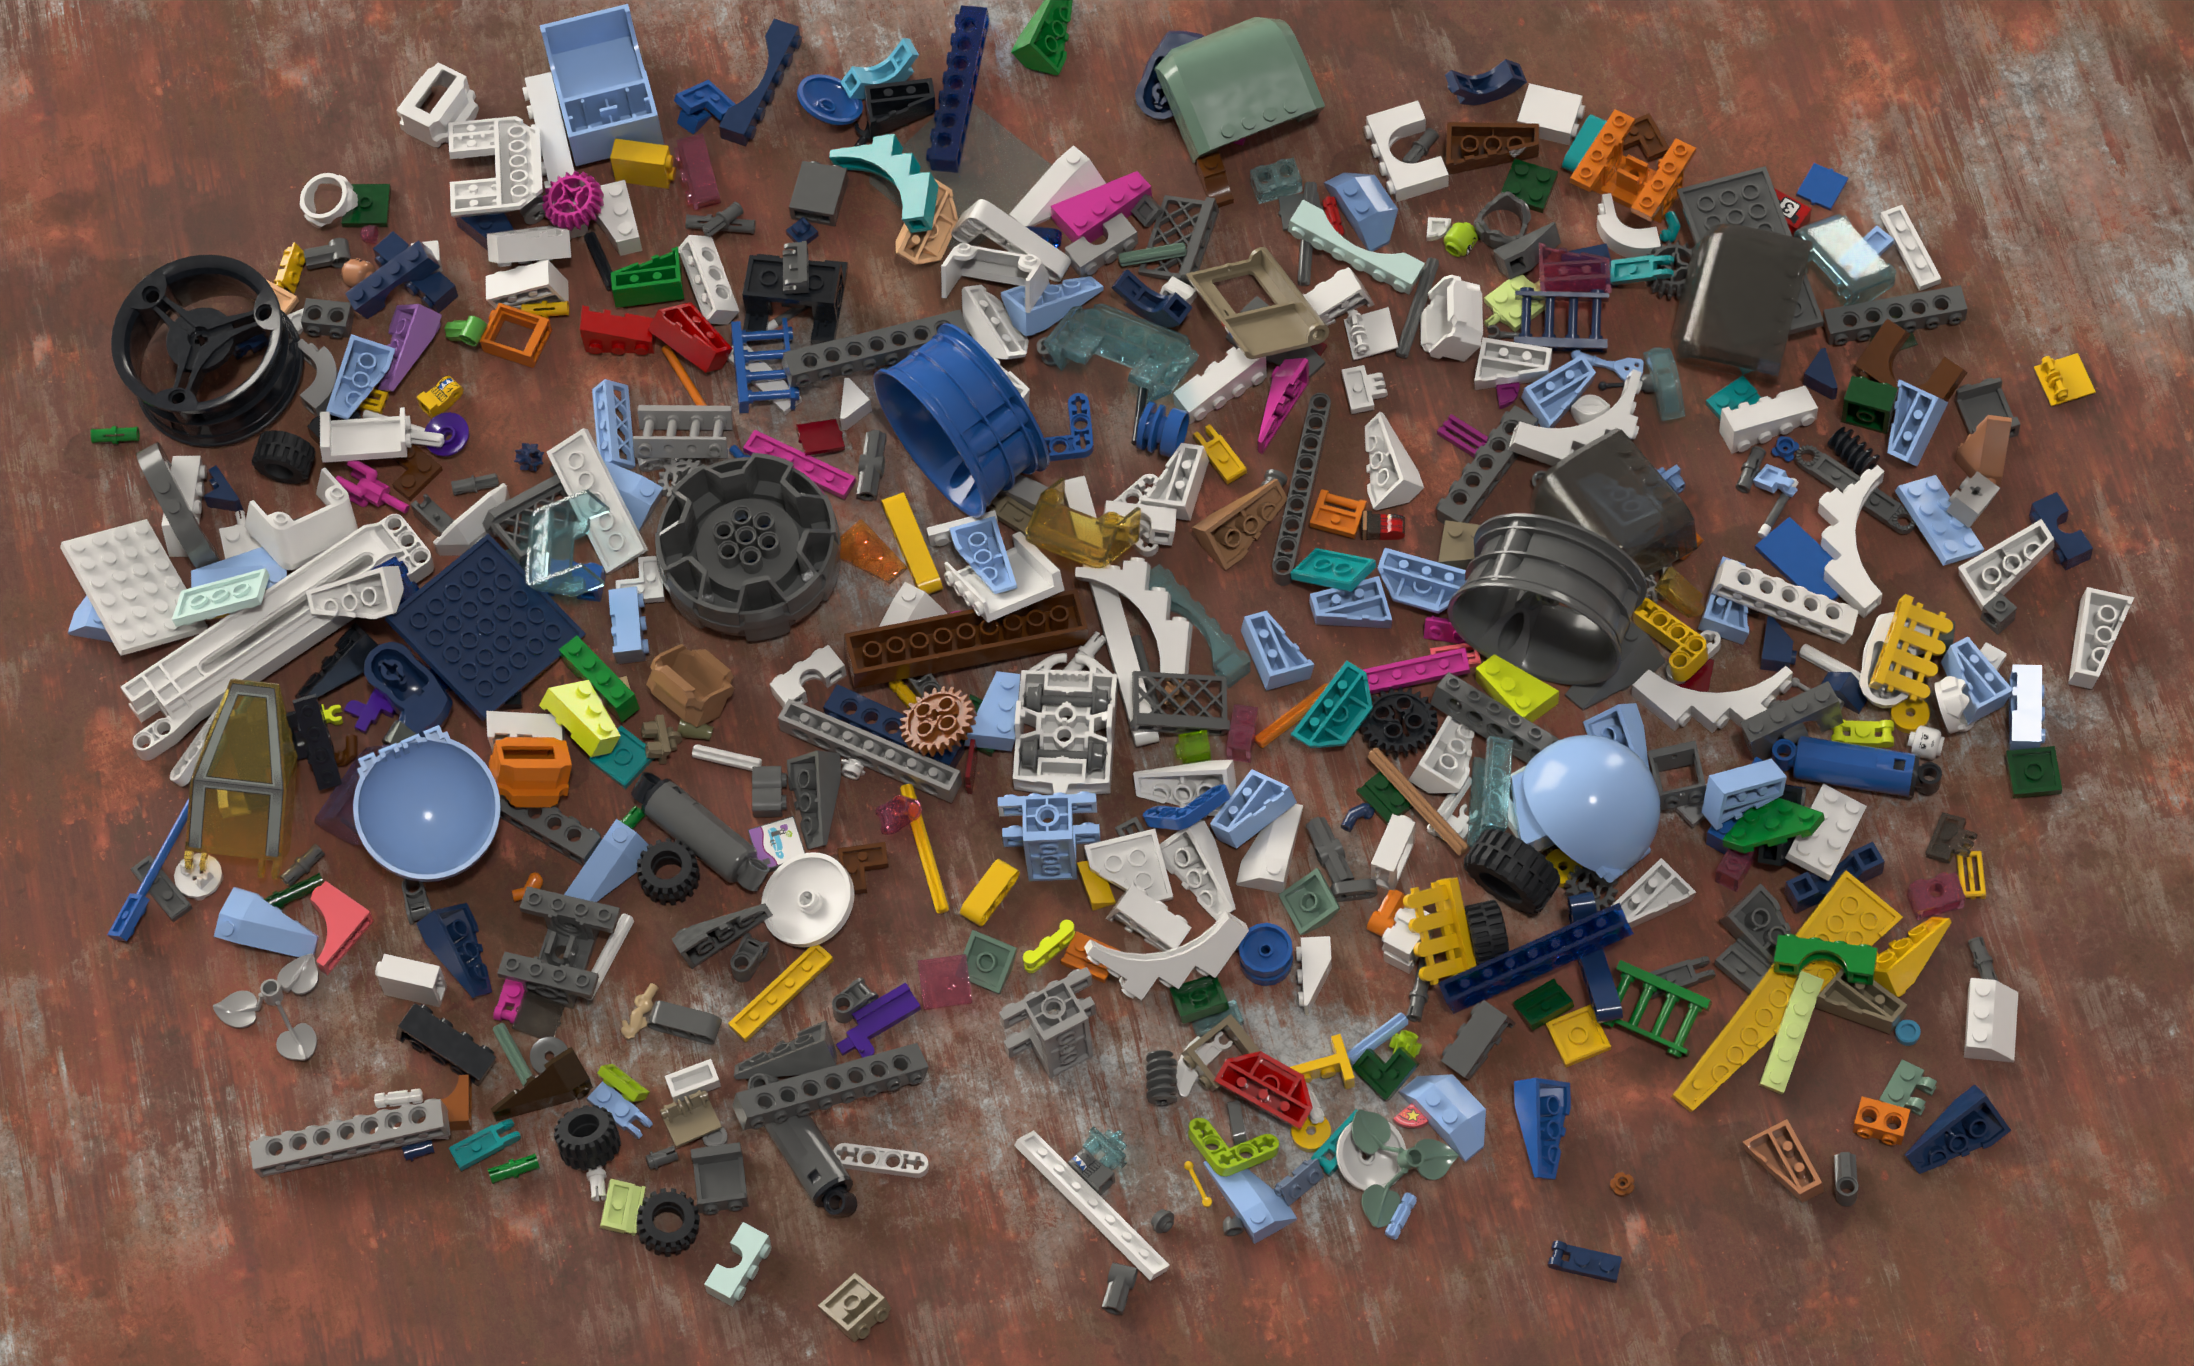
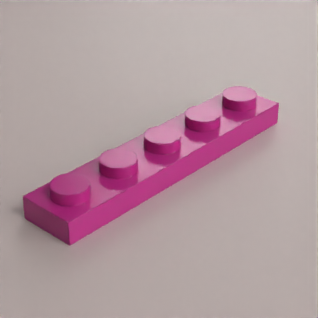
M757 430L753 431L743 447V451L751 456L752 453H762L777 456L794 463V468L804 473L819 488L844 500L856 483V477L810 455L805 456V453Z
M1465 648L1363 669L1367 674L1370 694L1379 693L1380 690L1388 691L1390 688L1397 689L1400 686L1407 687L1443 679L1448 672L1455 676L1471 673Z

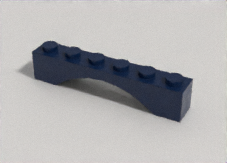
M773 19L765 35L769 57L763 79L748 97L728 108L719 125L721 139L746 147L749 140L754 138L758 122L764 119L767 104L773 101L777 85L782 83L786 67H790L795 49H799L802 36H800L799 26Z

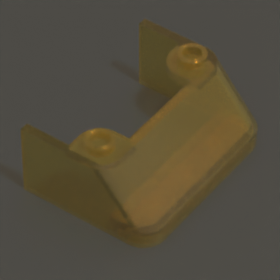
M1060 478L1040 494L1025 533L1026 541L1092 568H1103L1139 541L1141 508L1136 507L1125 517L1116 512H1107L1101 517L1095 518L1064 506L1065 479Z

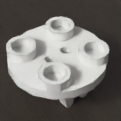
M204 853L192 854L181 860L174 874L175 884L183 895L194 898L197 901L203 900L214 893L224 878L218 861Z

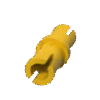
M545 300L542 303L522 304L521 310L548 319L549 316H568L569 302L548 303Z

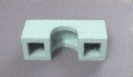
M744 1222L730 1242L732 1251L742 1257L741 1263L734 1268H725L717 1264L704 1284L708 1294L732 1307L736 1300L740 1301L746 1291V1284L749 1279L753 1280L759 1270V1263L762 1258L766 1259L772 1248L769 1235Z

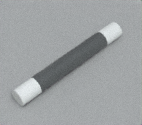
M805 305V309L791 308L769 322L768 330H774L781 326L782 318H787V321L811 306Z
M1791 478L1795 481L1792 487L1796 488L1799 482L1796 479ZM1783 492L1758 532V536L1762 539L1769 534L1790 498Z

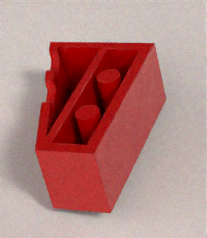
M691 302L659 309L648 328V331L705 373L722 369L733 349Z
M582 305L580 333L585 352L592 354L614 353L617 355L624 353H636L638 355L654 354L656 336L648 331L654 318L625 313L624 317L611 315V310L606 309L603 310V313L589 311V306Z

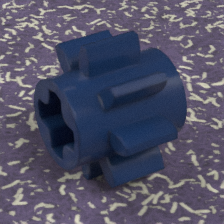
M522 443V448L515 450L516 459L514 462H518L521 465L520 470L536 471V466L539 464L543 465L542 455L544 452L538 450V444Z

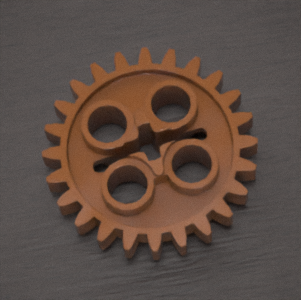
M943 686L940 692H937L936 688H933L932 694L924 691L922 699L916 696L917 703H909L908 705L911 710H904L903 713L906 717L900 719L902 726L899 729L908 748H912L915 753L920 751L922 756H925L929 751L931 757H934L936 751H939L942 756L944 749L952 752L953 745L960 747L959 741L961 739L968 740L966 733H973L971 725L976 724L974 717L977 714L974 710L975 706L967 694L964 695L962 690L956 692L954 687L947 691L945 686Z

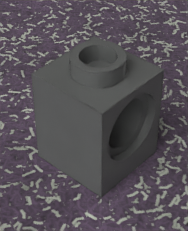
M1999 592L1983 606L1980 620L1999 635L2015 620L2017 607Z

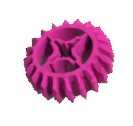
M574 171L572 175L566 172L563 178L557 176V182L550 181L551 188H545L547 195L542 196L544 202L542 205L546 217L550 219L553 225L559 226L562 229L567 227L572 232L575 226L581 230V225L585 224L589 227L588 221H596L595 214H601L600 207L604 206V193L594 177L588 176L585 172L579 174L577 171ZM571 197H572V198L574 199V201L576 202V205H574V203H573L572 200L570 199Z

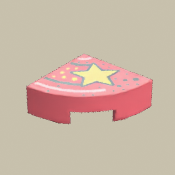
M1412 1103L1393 1118V1122L1403 1128L1418 1129L1428 1124L1427 1118Z

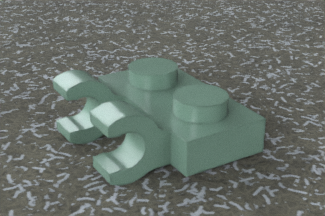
M1902 1059L1879 1101L1911 1109L1912 1113L1921 1116L1926 1102L1918 1097L1911 1096L1916 1088L1932 1096L1936 1089L1937 1081L1930 1077H1923V1069Z

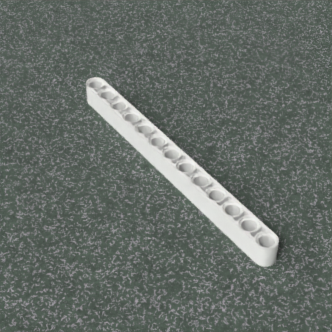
M1085 476L1061 481L1062 489L1083 564L1097 565V568L1106 569L1110 562ZM1089 582L1102 631L1106 638V645L1114 673L1118 677V687L1131 729V721L1133 719L1132 672L1141 670L1118 592L1103 585ZM1139 678V686L1147 692L1143 678ZM1143 699L1139 703V713H1150L1152 711L1151 705ZM1131 731L1136 747L1160 741L1158 732Z

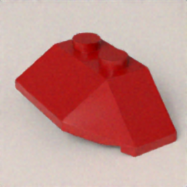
M1262 1051L1226 1059L1214 1079L1216 1083L1240 1099L1279 1121L1300 1130L1313 1109L1304 1075Z

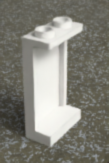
M405 407L400 408V416L332 421L329 411L320 412V449L322 461L338 462L407 457V447H411V434L407 433V430H411L410 416H406Z

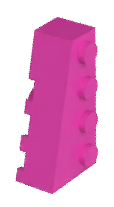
M1138 171L1051 205L1052 221L1072 242L1084 236L1089 243H1092L1103 235V224L1120 213L1128 218L1133 214L1131 210L1144 194L1152 197L1151 185Z

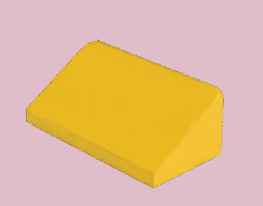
M1088 861L1077 862V870L1092 910L1116 904L1108 881L1091 872Z

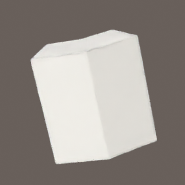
M1173 276L1162 286L1160 292L1162 295H1171L1176 292L1190 305L1197 297L1195 288Z

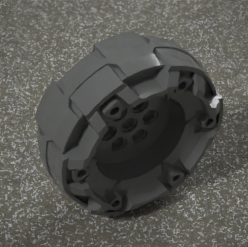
M752 453L751 457L728 459L708 467L702 464L688 473L671 490L673 496L666 504L657 527V532L655 533L657 565L663 584L668 590L673 604L693 625L699 629L707 627L723 634L745 636L747 641L765 640L790 632L791 625L811 613L822 600H828L837 583L840 572L841 539L839 526L828 496L809 477L795 469L794 463L773 455ZM740 519H747L744 522H738ZM764 524H768V525H769V526L766 527V528H761V526L764 525ZM724 533H728V534H729V535L726 536V537H721V536H720V535H722V534H724ZM745 539H751L750 542H743ZM767 545H774L772 548H765ZM727 554H734L731 557H725ZM751 559L756 560L753 563H747Z

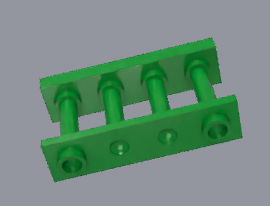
M1620 960L1616 968L1621 973L1620 977L1622 978L1616 989L1620 1003L1630 983H1633L1635 979L1644 983L1642 986L1644 990L1629 1023L1617 1019L1603 1022L1602 1024L1612 1028L1616 1024L1667 1047V1052L1681 1058L1682 1054L1688 1057L1690 1051L1684 1048L1683 1045L1698 1012L1701 1013L1702 1010L1709 1012L1712 1001ZM1658 989L1666 993L1665 997L1667 999L1650 1033L1639 1028L1638 1025L1653 992L1656 993ZM1681 999L1689 1003L1687 1006L1689 1010L1673 1043L1660 1036L1675 1003H1679Z

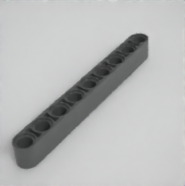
M1325 393L1314 394L1309 402L1277 541L1272 570L1274 582L1281 586L1289 585L1293 581L1290 572L1297 566L1331 416V400ZM1317 406H1324L1325 408H1323V409H1318V408H1316V407H1317ZM1313 426H1319L1320 428H1319V429H1312L1311 427H1313ZM1309 446L1316 447L1315 449H1307ZM1303 467H1311V469H1309V470H1304V469H1302V468H1303ZM1299 487H1305V488H1307V489H1305V490H1298L1297 488H1299ZM1296 507L1302 508L1299 511L1293 510ZM1290 528L1297 529L1296 531H1288ZM1287 548L1292 549L1291 552H1285L1283 550ZM1281 569L1288 570L1285 573L1278 572Z

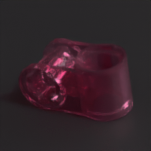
M897 795L887 803L878 806L875 813L881 821V833L884 835L894 834L912 821L917 820L922 813L921 802L910 797Z

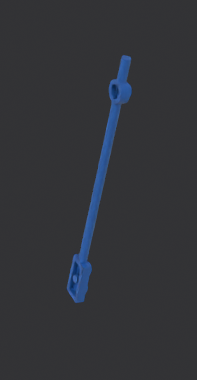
M244 696L238 709L234 710L235 716L247 713L255 697ZM226 733L221 738L207 776L213 775L229 746ZM192 793L137 893L129 894L107 935L112 939L127 941L133 935L139 918L144 915L150 900L145 896L191 815Z

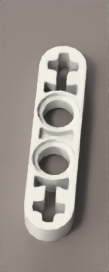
M224 704L219 705L214 710L172 769L170 780L180 787L188 784L197 772ZM232 710L230 717L235 716L234 710Z
M841 1143L833 1150L845 1169L921 1178L929 1170L927 1157L918 1152ZM844 1151H847L848 1156L845 1158V1160H841V1157L839 1155H842ZM855 1152H858L857 1163L854 1160V1157H856ZM871 1153L876 1159L872 1164H864L862 1157L865 1154ZM890 1157L900 1159L899 1165L893 1168L887 1166L886 1161ZM904 1158H906L908 1164H906V1169H903L905 1166ZM917 1161H921L923 1166H919V1169L915 1170L913 1165Z

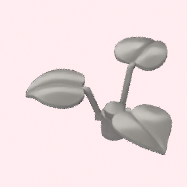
M312 953L288 963L279 972L277 981L274 979L265 980L260 987L261 993L258 994V1002L255 995L251 992L237 991L213 1005L216 1015L221 1021L231 1027L245 1028L256 1021L255 1011L261 1009L263 1000H265L268 1005L277 1006L289 1030L279 1035L276 1043L278 1052L289 1060L305 1061L314 1054L317 1046L315 1031L306 1023H300L292 1028L281 1002L284 997L282 991L288 993L292 990L293 993L302 995L315 988L318 983L319 974L314 955Z

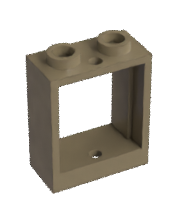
M1232 1014L1224 1018L1181 1053L1184 1056L1183 1062L1190 1070H1195L1199 1075L1198 1080L1205 1089H1210L1211 1092L1221 1085L1214 1081L1216 1077L1196 1054L1195 1050L1223 1028L1243 1055L1260 1051Z

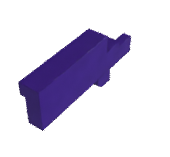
M374 689L367 704L352 700L347 703L344 712L351 714L352 717L359 718L355 729L365 734L371 723L376 725L381 713L390 718H393L396 713L388 700L377 689Z
M906 982L852 1014L857 1026L847 1031V1038L836 1044L842 1056L855 1048L862 1058L874 1055V1047L869 1040L921 1010L920 1004Z

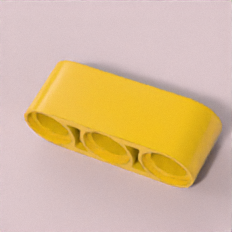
M997 859L963 903L960 915L982 927L1014 886L1020 871L1001 859Z

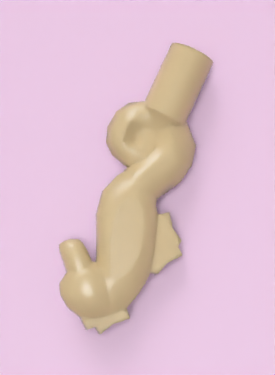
M650 983L645 993L635 998L634 1003L638 1008L632 1011L630 1024L628 1025L626 1020L622 1021L621 1033L625 1039L635 1038L639 1030L647 1027L646 1017H643V1015L652 1009V998L659 989L655 984Z

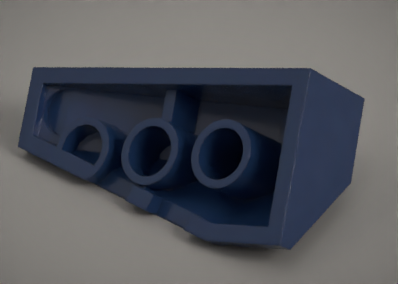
M467 903L433 910L416 923L426 945L472 998L492 993L487 966L482 963L480 953L483 952L482 944H478L477 941L478 925Z
M1974 1084L1949 1105L1906 1152L1905 1156L1916 1171L1921 1174L1946 1164L1952 1158L1960 1155L1962 1157L1970 1154V1151L1981 1147L1983 1149L1990 1147L2008 1134L2011 1129L1986 1094Z

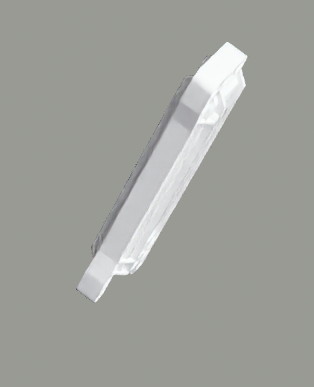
M391 514L378 523L363 525L265 590L261 605L229 614L122 685L121 689L130 701L128 705L141 723L158 711H161L166 717L156 720L134 736L133 745L139 758L145 761L152 760L178 743L201 720L212 714L219 705L225 703L232 683L257 684L356 618L311 614L306 594L307 590L386 566H399L400 574L407 573L401 576L404 591L431 574L434 570L431 553L401 515ZM395 527H400L398 530H392ZM413 543V545L405 547L406 544ZM420 560H426L423 563H418ZM164 731H170L168 734L161 735ZM145 744H150L146 748H141Z

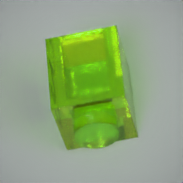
M1207 730L1178 734L1179 743L1175 744L1176 757L1182 758V764L1211 761Z

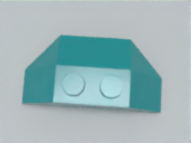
M1346 660L1293 730L1291 736L1310 748L1345 746L1373 710L1366 672Z

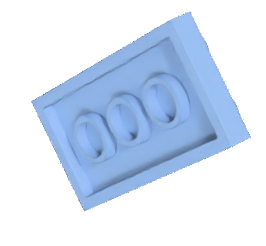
M1936 475L1897 487L1895 490L1897 496L1943 566L1980 555L1983 552L1984 548L1972 529L1947 512L1951 505V502L1948 501L1950 496Z

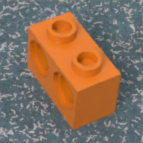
M1862 1096L1854 1122L1853 1133H1857L1858 1136L1865 1139H1879L1887 1145H1902L1911 1109ZM1871 1117L1875 1121L1873 1123H1867L1863 1120V1118ZM1890 1123L1897 1124L1899 1128L1896 1130H1892L1887 1125Z

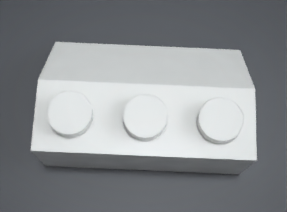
M1970 979L1964 1058L2014 1063L2018 1007L2017 991L1996 980Z

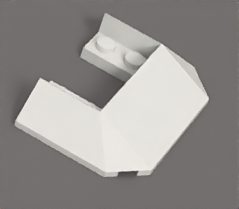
M517 116L448 123L450 159L495 155L496 178L450 182L451 216L453 218L500 214L519 210L543 192L539 128L534 125L529 127Z

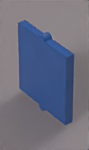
M1814 163L1797 191L1796 196L1811 202V205L1816 204L1831 211L1846 185L1848 177L1834 172L1832 168L1827 169Z

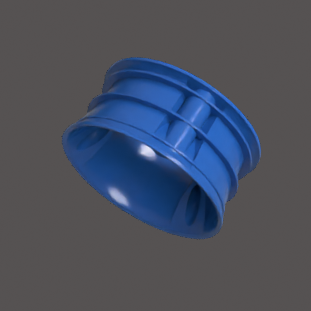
M949 323L942 324L937 329V334L923 346L910 352L909 356L895 366H891L887 370L880 369L875 372L873 383L877 398L897 437L928 479L953 505L967 515L976 518L981 517L985 513L986 507L991 504L992 500L1001 490L1009 491L1014 487L1015 477L1021 472L1033 474L1035 471H1044L1049 466L1050 458L1045 439L1026 402L988 352L959 327Z

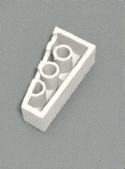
M1798 387L1780 392L1774 399L1768 396L1762 397L1753 405L1744 402L1739 404V408L1731 410L1729 407L1723 408L1721 410L1719 432L1731 454L1738 451L1744 452L1755 444L1766 443L1772 437L1788 434L1794 428L1802 425L1808 426L1817 419L1818 407L1807 387Z
M2041 519L1959 566V576L1981 611L1983 606L1999 592L2005 595L2054 548V538Z

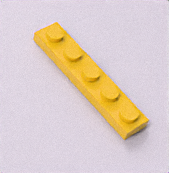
M819 944L809 947L728 1023L729 1028L743 1041L747 1042L834 961L833 957Z

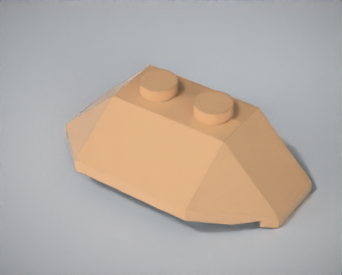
M936 179L935 181L939 186L932 230L910 233L904 223L895 241L896 254L914 265L940 261L952 238L951 232L958 221L956 207L952 198V189Z

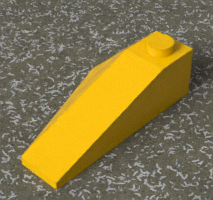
M1931 917L1908 931L1909 936L1898 941L1893 940L1888 943L1890 948L1880 954L1877 952L1874 981L1896 997L1905 994L1906 990L1914 984L1952 923L1950 918Z

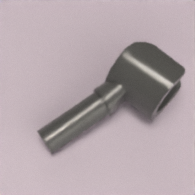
M1490 325L1487 328L1489 333H1496L1495 335H1488L1490 339L1514 338V336L1519 337L1520 332L1500 331L1496 325Z

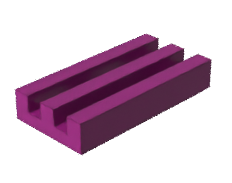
M1452 414L1449 415L1447 421L1445 420L1443 426L1437 430V435L1474 458L1478 448L1481 445L1484 446L1488 441L1486 435ZM1447 429L1450 430L1451 432L1455 433L1456 435H1458L1459 438H1461L1462 440L1467 441V442H1469L1470 444H1472V445H1474L1475 447H1477L1476 450H1475L1474 448H1472L1471 446H1469L1468 444H1466V443H1464L1463 441H1461L1460 439L1456 438L1455 436H1453V435L1450 434L1449 432H1447Z

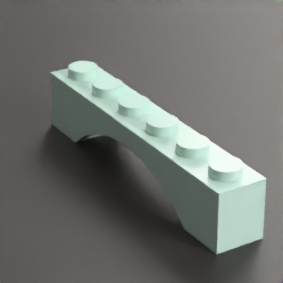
M1302 200L1290 219L1288 232L1295 238L1311 243L1314 248L1330 253L1335 259L1351 264L1356 270L1372 275L1375 280L1391 285L1398 292L1410 295L1422 275L1424 262L1406 253L1383 254L1367 251L1355 246L1344 239L1333 228L1322 209L1305 200Z

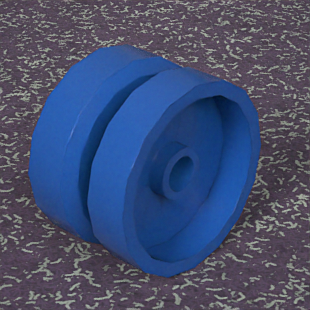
M1262 923L1249 928L1248 933L1239 944L1240 967L1245 977L1254 984L1269 986L1283 981L1289 975L1293 966L1292 941L1288 933L1280 926Z

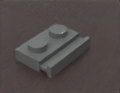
M1740 938L1733 945L1729 946L1714 963L1749 994L1772 966Z

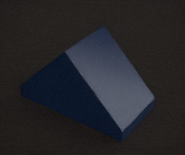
M1821 348L1804 373L1803 385L1834 400L1837 397L1838 386L1826 348Z
M1828 672L1821 684L1829 681L1836 696L1844 701L1843 706L1860 714L1868 699L1863 695L1859 680L1852 672Z

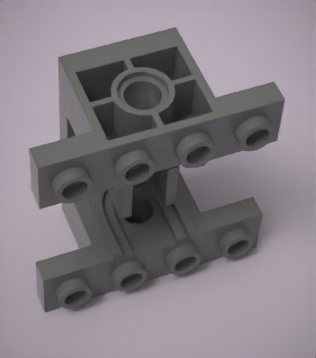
M527 886L520 905V911L544 917L548 931L539 957L534 956V958L504 952L497 972L498 977L521 982L529 999L574 1009L578 996L589 999L593 997L599 975L598 973L586 970L600 930L614 933L621 910L618 907ZM561 954H564L563 959L559 958Z

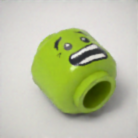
M1467 222L1454 223L1443 239L1445 249L1455 257L1468 255L1478 241L1474 226Z

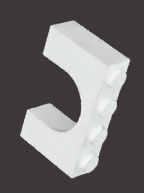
M1418 101L1366 116V126H1363L1365 136L1372 141L1371 150L1373 156L1379 158L1380 163H1378L1380 173L1382 176H1386L1388 193L1394 195L1396 202L1448 187L1449 174L1441 156L1409 164L1397 160L1390 152L1392 145L1399 139L1426 131V119Z

